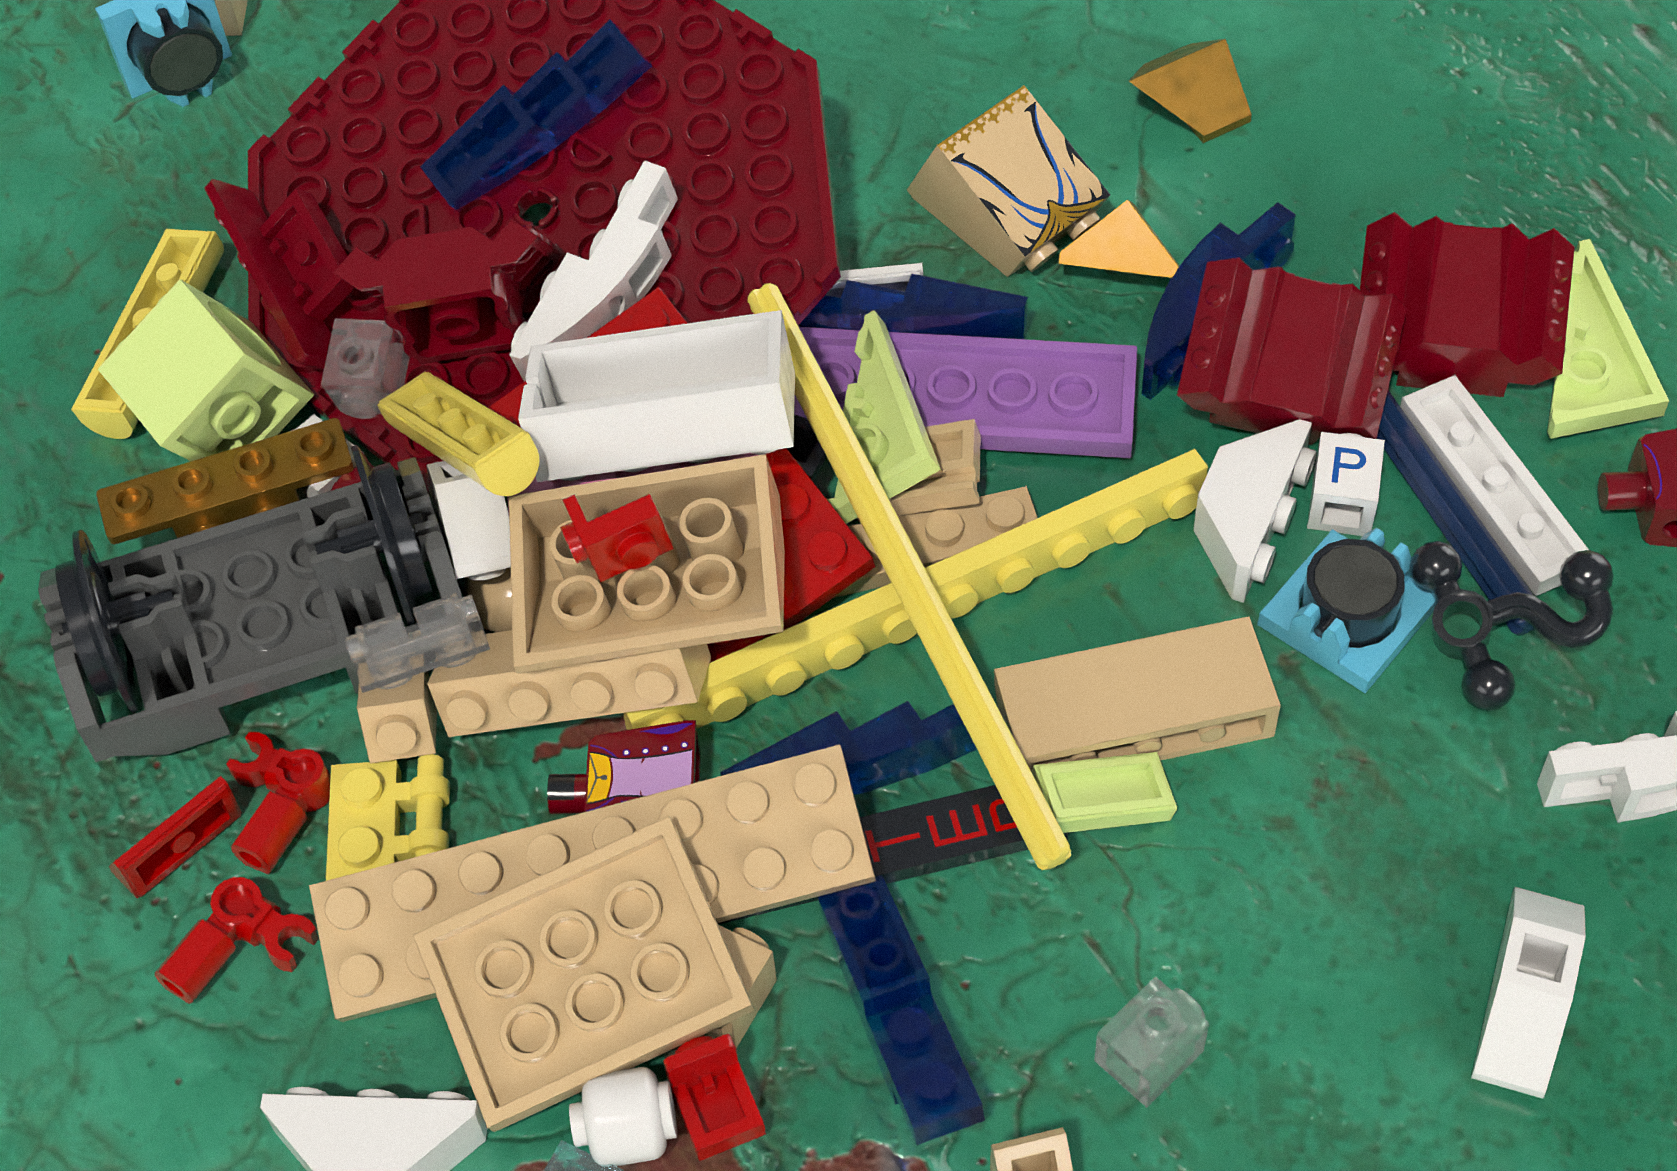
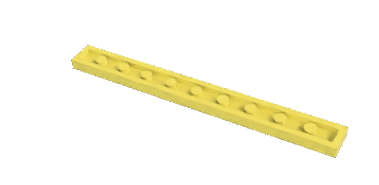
M1193 449L930 565L925 570L951 618L961 617L970 612L978 603L1002 592L1013 593L1019 591L1040 575L1058 567L1069 568L1083 561L1088 554L1114 542L1119 544L1126 543L1136 538L1144 529L1168 518L1179 519L1190 514L1197 507L1198 494L1207 476L1208 466L1196 449ZM892 583L785 629L783 632L776 633L709 663L697 703L623 713L626 729L630 730L684 720H696L698 729L714 721H728L742 713L749 705L772 695L781 696L791 693L799 688L805 680L830 669L839 670L847 668L857 662L862 655L888 643L899 644L915 636L917 631Z

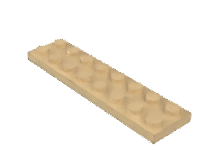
M841 746L828 747L309 885L335 1020L346 1022L436 998L437 996L413 934L668 816L675 824L717 923L876 881Z

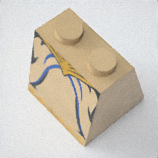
M1024 85L939 143L907 188L908 193L915 201L1006 277H1009L1024 265L1033 272L1059 251L1054 243L1067 234L1075 241L1101 220L1096 211L1110 196V193Z

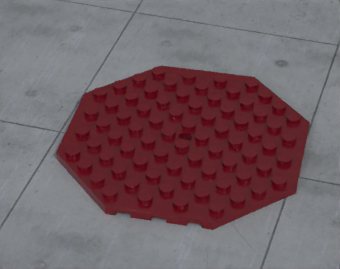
M398 0L399 3L380 23L372 20L342 51L345 59L325 80L318 76L287 109L291 116L270 138L263 134L248 150V190L254 193L267 218L272 215L295 188L312 193L347 256L355 247H358L380 258L396 239L469 226L494 239L511 219L521 226H530L553 243V248L564 255L526 297L523 323L529 321L538 305L541 288L545 279L551 272L557 271L566 253L589 260L590 248L596 234L600 230L607 228L617 210L618 198L623 186L627 181L634 180L644 160L666 168L678 198L661 229L672 256L646 295L659 287L687 323L751 315L753 312L747 301L749 293L754 289H760L767 283H771L779 288L797 325H799L841 278L822 88L817 60L799 48L793 51L774 39L772 31L737 9L732 12L715 0ZM537 203L552 205L553 207H551L548 215L539 220V226H534L532 222L523 220L525 212L532 205ZM248 272V320L254 324L314 393V396L307 404L328 420L337 418L340 421L343 432L384 463L390 462L394 471L399 470L397 462L415 457L429 497L427 464L442 462L443 460L392 427L377 406L380 403L379 401L423 372L431 373L487 408L524 382L509 355L511 349L420 364L416 358H412L404 352L401 333L386 324L384 303L376 297H372L367 291L361 292L356 288L324 320L346 360V365L339 372L303 366L288 353L285 347L286 339L274 317L263 307L261 302L262 295Z

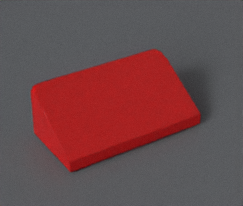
M222 776L218 777L109 866L111 872L137 899L146 894L241 816L242 811L227 781Z

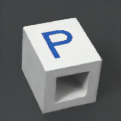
M1321 432L1314 467L1307 529L1328 532L1333 529L1338 533L1363 536L1372 530L1379 498L1385 440L1365 438L1353 433L1334 434Z

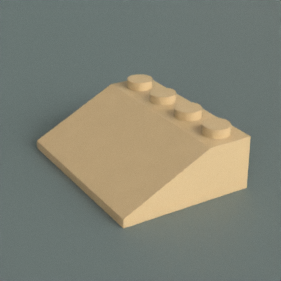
M766 454L509 496L513 667L516 673L783 632L785 549L780 495ZM575 494L587 522L650 494L674 549L658 556L645 567L629 569L600 582L590 559L577 564L560 527L572 522L562 499Z

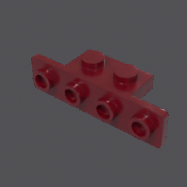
M211 179L204 189L215 208V218L227 230L238 251L237 258L240 264L250 273L262 295L261 302L263 307L274 317L286 339L285 347L288 353L303 366L339 372L346 365V360L324 320L355 287L333 273L346 259L347 255L313 194L295 188L272 215L267 218L252 191Z

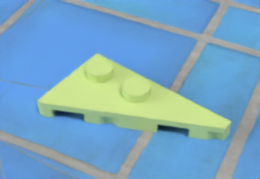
M1590 239L1579 241L1577 249L1574 251L1563 373L1555 376L1547 430L1551 439L1664 416L1669 403V399Z
M873 310L864 316L863 327L858 332L854 352L861 359L857 383L848 384L843 413L888 499L938 472L941 468L886 324ZM838 480L834 498L827 500L847 524L856 519L857 515Z

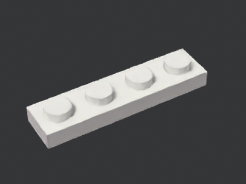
M1456 375L1402 397L1400 407L1534 595H1540L1560 586V569L1566 558L1575 552L1589 549Z

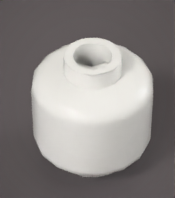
M647 1067L615 1071L594 1078L584 1084L582 1088V1102L569 1104L570 1125L575 1147L588 1145L593 1160L600 1167L608 1168L655 1160L664 1154L667 1147V1139L677 1138L676 1115L669 1081L658 1082L655 1073Z

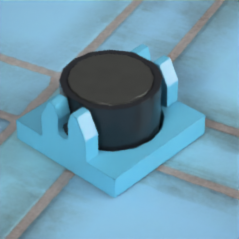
M113 0L95 8L125 88L132 99L155 90L165 95L168 100L184 107L189 105L188 93L197 90L204 97L212 94V78L219 71L222 60L232 56L214 0Z
M1378 528L1365 533L1360 540L1348 539L1332 529L1259 613L1257 625L1363 693H1366L1434 612L1437 600L1433 591L1420 587L1410 577L1411 555L1408 546L1400 542L1389 553L1383 549L1385 543L1384 532Z

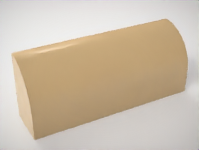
M1250 617L994 669L998 709L1030 771L1034 765L1151 752H1157L1161 761L1274 737L1281 706Z

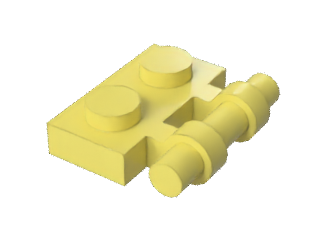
M434 754L420 756L417 763V777L413 778L410 782L401 783V770L397 760L371 764L370 762L331 765L326 881L449 848V835L446 831L442 830L443 808L449 804L450 782L447 778L443 777L444 759ZM416 812V830H413L409 835H400V813Z

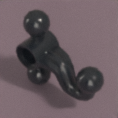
M1440 541L1427 542L1417 548L1411 557L1409 568L1412 578L1420 587L1433 591L1437 600L1432 616L1431 632L1434 644L1447 657L1464 661L1467 670L1463 674L1461 684L1463 694L1468 702L1478 709L1489 711L1503 707L1514 695L1516 685L1514 675L1510 669L1500 661L1492 660L1486 646L1490 641L1492 627L1511 619L1520 618L1529 622L1542 636L1556 645L1576 648L1590 645L1601 638L1611 624L1613 606L1608 590L1612 586L1614 575L1608 560L1597 552L1591 550L1575 552L1567 557L1561 565L1559 574L1561 586L1568 595L1576 600L1583 601L1585 604V615L1576 622L1566 621L1547 603L1534 595L1516 592L1486 601L1484 597L1474 591L1460 589L1457 581L1461 576L1463 567L1461 557L1455 548L1447 543ZM1467 612L1476 617L1481 628L1471 638L1460 639L1448 634L1443 626V622L1453 613Z

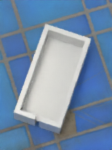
M782 310L530 346L525 376L527 385H524L518 420L521 428L530 434L539 453V468L535 476L537 482L557 479L573 481L587 475L615 471L638 472L652 466L681 462L703 463L717 457L746 453L763 455L774 452L777 449L793 447L795 370Z

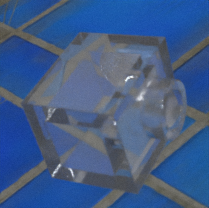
M334 320L321 385L340 412L361 419L373 418L376 416V413L382 414L377 406L380 403L379 401L402 387L405 383L410 356L403 350L401 333L389 327L382 320Z
M1155 976L1097 1033L1094 1061L1147 1108L1204 1051L1209 1022L1205 1019L1203 1009L1192 996L1179 988H1175L1172 991Z

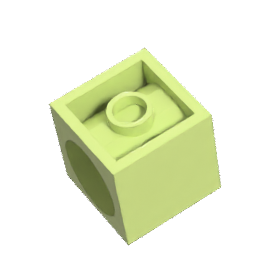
M181 279L158 301L157 305L119 343L114 352L98 368L99 372L161 447L189 461L278 435L314 396V393L251 321Z

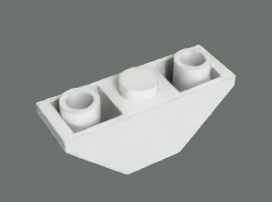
M1299 419L1220 446L1199 491L1194 532L1233 600L1244 603L1253 581L1264 583L1267 579L1276 552V547L1269 545L1274 532L1286 533L1297 502V498L1291 497L1290 494L1295 484L1306 486L1315 463L1317 451L1308 448L1311 422Z
M445 461L427 464L431 504L456 579L468 577L471 580H488L502 575L506 570L505 568L511 567L509 513L504 496L491 493Z
M1517 887L1514 888L1471 1078L1543 1099L1576 986L1586 937L1585 910L1583 905Z
M294 1087L288 1089L286 1095L262 1094L260 1105L276 1135L306 1171H450L483 1144L487 1136V1126L477 1101L469 1100L468 1097L449 1091L430 1093L427 1099L399 1098L392 1092L380 1089H366L359 1091L356 1097L329 1096L322 1090L310 1087Z

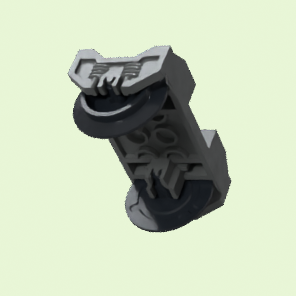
M354 445L351 446V450L361 482L100 562L86 533L81 529L74 531L72 535L73 560L57 564L55 568L41 572L38 592L41 603L47 612L44 614L45 621L52 631L50 643L54 650L53 657L77 731L95 762L114 756L167 755L230 735L223 706L345 667L357 694L361 666L425 657L427 667H429L439 659L448 639L474 636L447 548L416 458L413 457L397 462L399 468L397 471H393L390 462L372 467L360 448ZM383 552L385 553L409 625L403 628L380 553ZM429 561L446 615L415 624V597L432 592L423 564ZM118 692L133 714L106 722L98 696L102 697Z

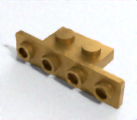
M332 418L99 489L96 496L105 533L111 544H119L173 527L177 538L300 501L296 489L353 471L354 465L340 421L337 418Z

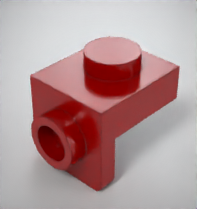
M575 494L562 499L572 522L560 527L577 564L590 559L600 582L629 569L645 567L658 556L674 549L650 494L587 522Z
M730 1034L717 1038L701 1036L691 1039L678 1047L674 1055L664 1059L663 1062L673 1097L699 1161L766 1135L764 1122L738 1062L736 1047Z

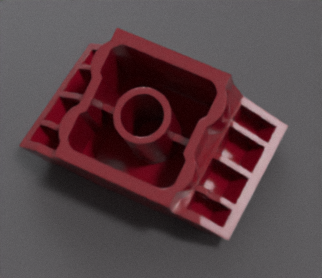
M1393 212L1367 225L1360 291L1365 296L1394 293L1407 308L1392 370L1397 376L1396 386L1423 389L1456 375L1469 394L1504 397L1509 383L1536 385L1562 374L1575 247L1555 228L1529 239L1513 223L1502 228L1455 225L1450 222H1444L1436 215L1412 227L1396 212Z
M511 219L494 239L469 226L396 239L380 258L355 247L333 273L359 291H367L372 297H376L383 302L385 322L389 327L401 333L404 352L408 356L416 358L420 364L511 349L514 334L523 323L526 297L564 254L553 248V243L530 226H521Z
M1240 257L1207 262L1177 396L1193 409L1210 412V423L1255 433H1261L1299 419L1311 422L1309 445H1312L1320 438L1321 432L1334 434L1353 433L1365 438L1376 439L1407 308L1394 293L1365 296L1353 283L1340 285L1311 280L1286 272L1281 266L1252 270Z

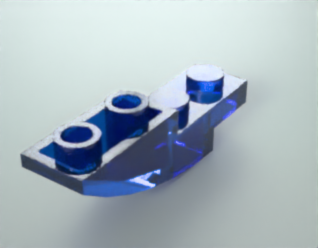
M1277 202L1239 235L1220 222L1184 259L1167 284L1155 309L1148 331L1144 356L1142 395L1151 400L1167 385L1173 387L1180 382L1207 262L1240 257L1252 270L1282 267L1294 250L1292 237L1296 218L1295 213Z
M881 875L875 877L876 881L820 896L818 897V902L843 975L895 1105H900L916 1145L983 1122L985 1118L983 1104L933 998L928 973Z

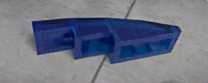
M609 19L569 60L556 52L515 93L505 85H502L420 168L448 204L458 210L511 179L563 143L606 109L649 70L652 64L624 31Z
M911 274L905 292L847 280L841 298L825 295L798 327L861 330L864 324V316L875 310L886 324L888 332L1025 339L1027 335L1028 297Z
M906 701L851 731L836 711L721 771L720 774L723 776L840 745L853 794L857 795L932 771L977 750L954 704L921 720L909 701Z

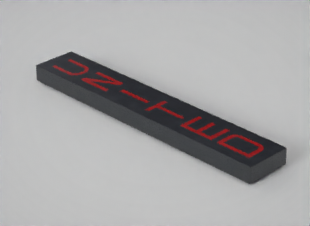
M996 785L862 816L860 821L876 881L718 923V925L1029 849ZM1063 833L1068 840V833Z

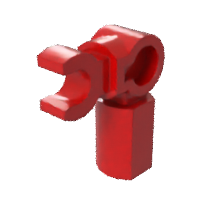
M248 732L245 739L252 752L259 756L249 763H241L230 758L226 765L233 778L240 785L258 787L265 784L269 792L231 845V850L246 866L269 875L307 820L305 812L316 811L329 802L331 775L320 754L314 750L305 748L294 751L288 748L276 750L267 735L260 732Z
M232 877L221 882L213 891L210 902L213 911L211 916L206 921L204 919L197 921L155 971V977L166 990L186 1003L192 1004L236 951V946L234 945L236 940H245L254 947L260 944L264 945L274 966L282 971L293 972L297 967L295 958L288 950L282 948L284 941L291 937H301L306 942L315 945L319 937L311 920L298 914L281 915V908L264 897L259 887L252 880L245 877Z

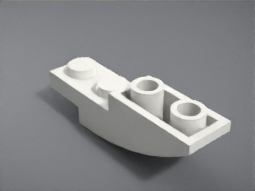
M644 160L634 180L627 181L623 186L618 198L617 210L607 228L600 230L596 234L590 248L589 260L566 253L557 271L551 272L545 279L541 288L540 301L529 321L522 323L516 330L509 354L524 382L526 381L525 376L530 346L587 338L641 300L660 276L672 256L661 229L678 200L665 167Z
M1675 711L1664 737L1659 738L1655 734L1645 733L1629 737L1619 743L1592 746L1588 742H1573L1561 746L1555 751H1549L1537 782L1543 806L1550 807L1610 799L1617 823L1652 817L1677 810V711Z

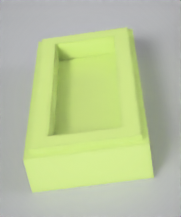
M1157 752L1034 765L1031 770L1063 833L1170 821L1177 810Z

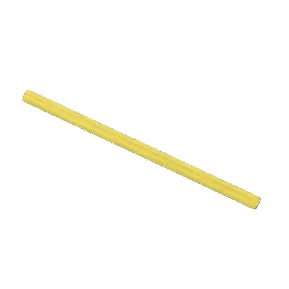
M767 283L760 289L752 290L748 295L747 301L753 314L782 310L795 370V396L1037 867L1041 870H1049L1057 865H1061L1071 857L1070 845L779 288L774 284Z

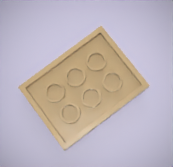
M669 816L413 934L486 1126L493 1132L499 1131L582 1092L584 1084L594 1078L636 1067L681 1046L691 1039L700 1037L755 1011L675 824Z

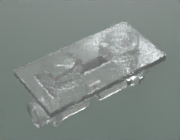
M454 593L413 608L419 630L408 634L400 613L355 627L356 634L345 637L344 640L353 663L355 662L362 693L376 688L393 689L411 680L414 675L440 666L447 668L461 666L471 661L476 654L490 650L472 595L459 599L458 594Z

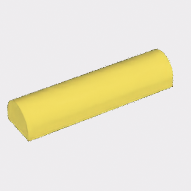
M165 230L71 409L80 422L90 430L113 439H126L131 436L139 419L107 382L98 368L179 279L204 292L224 253V245L216 231Z
M423 372L380 400V403L377 404L384 419L392 427L493 494L499 496L518 494L532 483L537 474L539 453L527 431L429 372Z

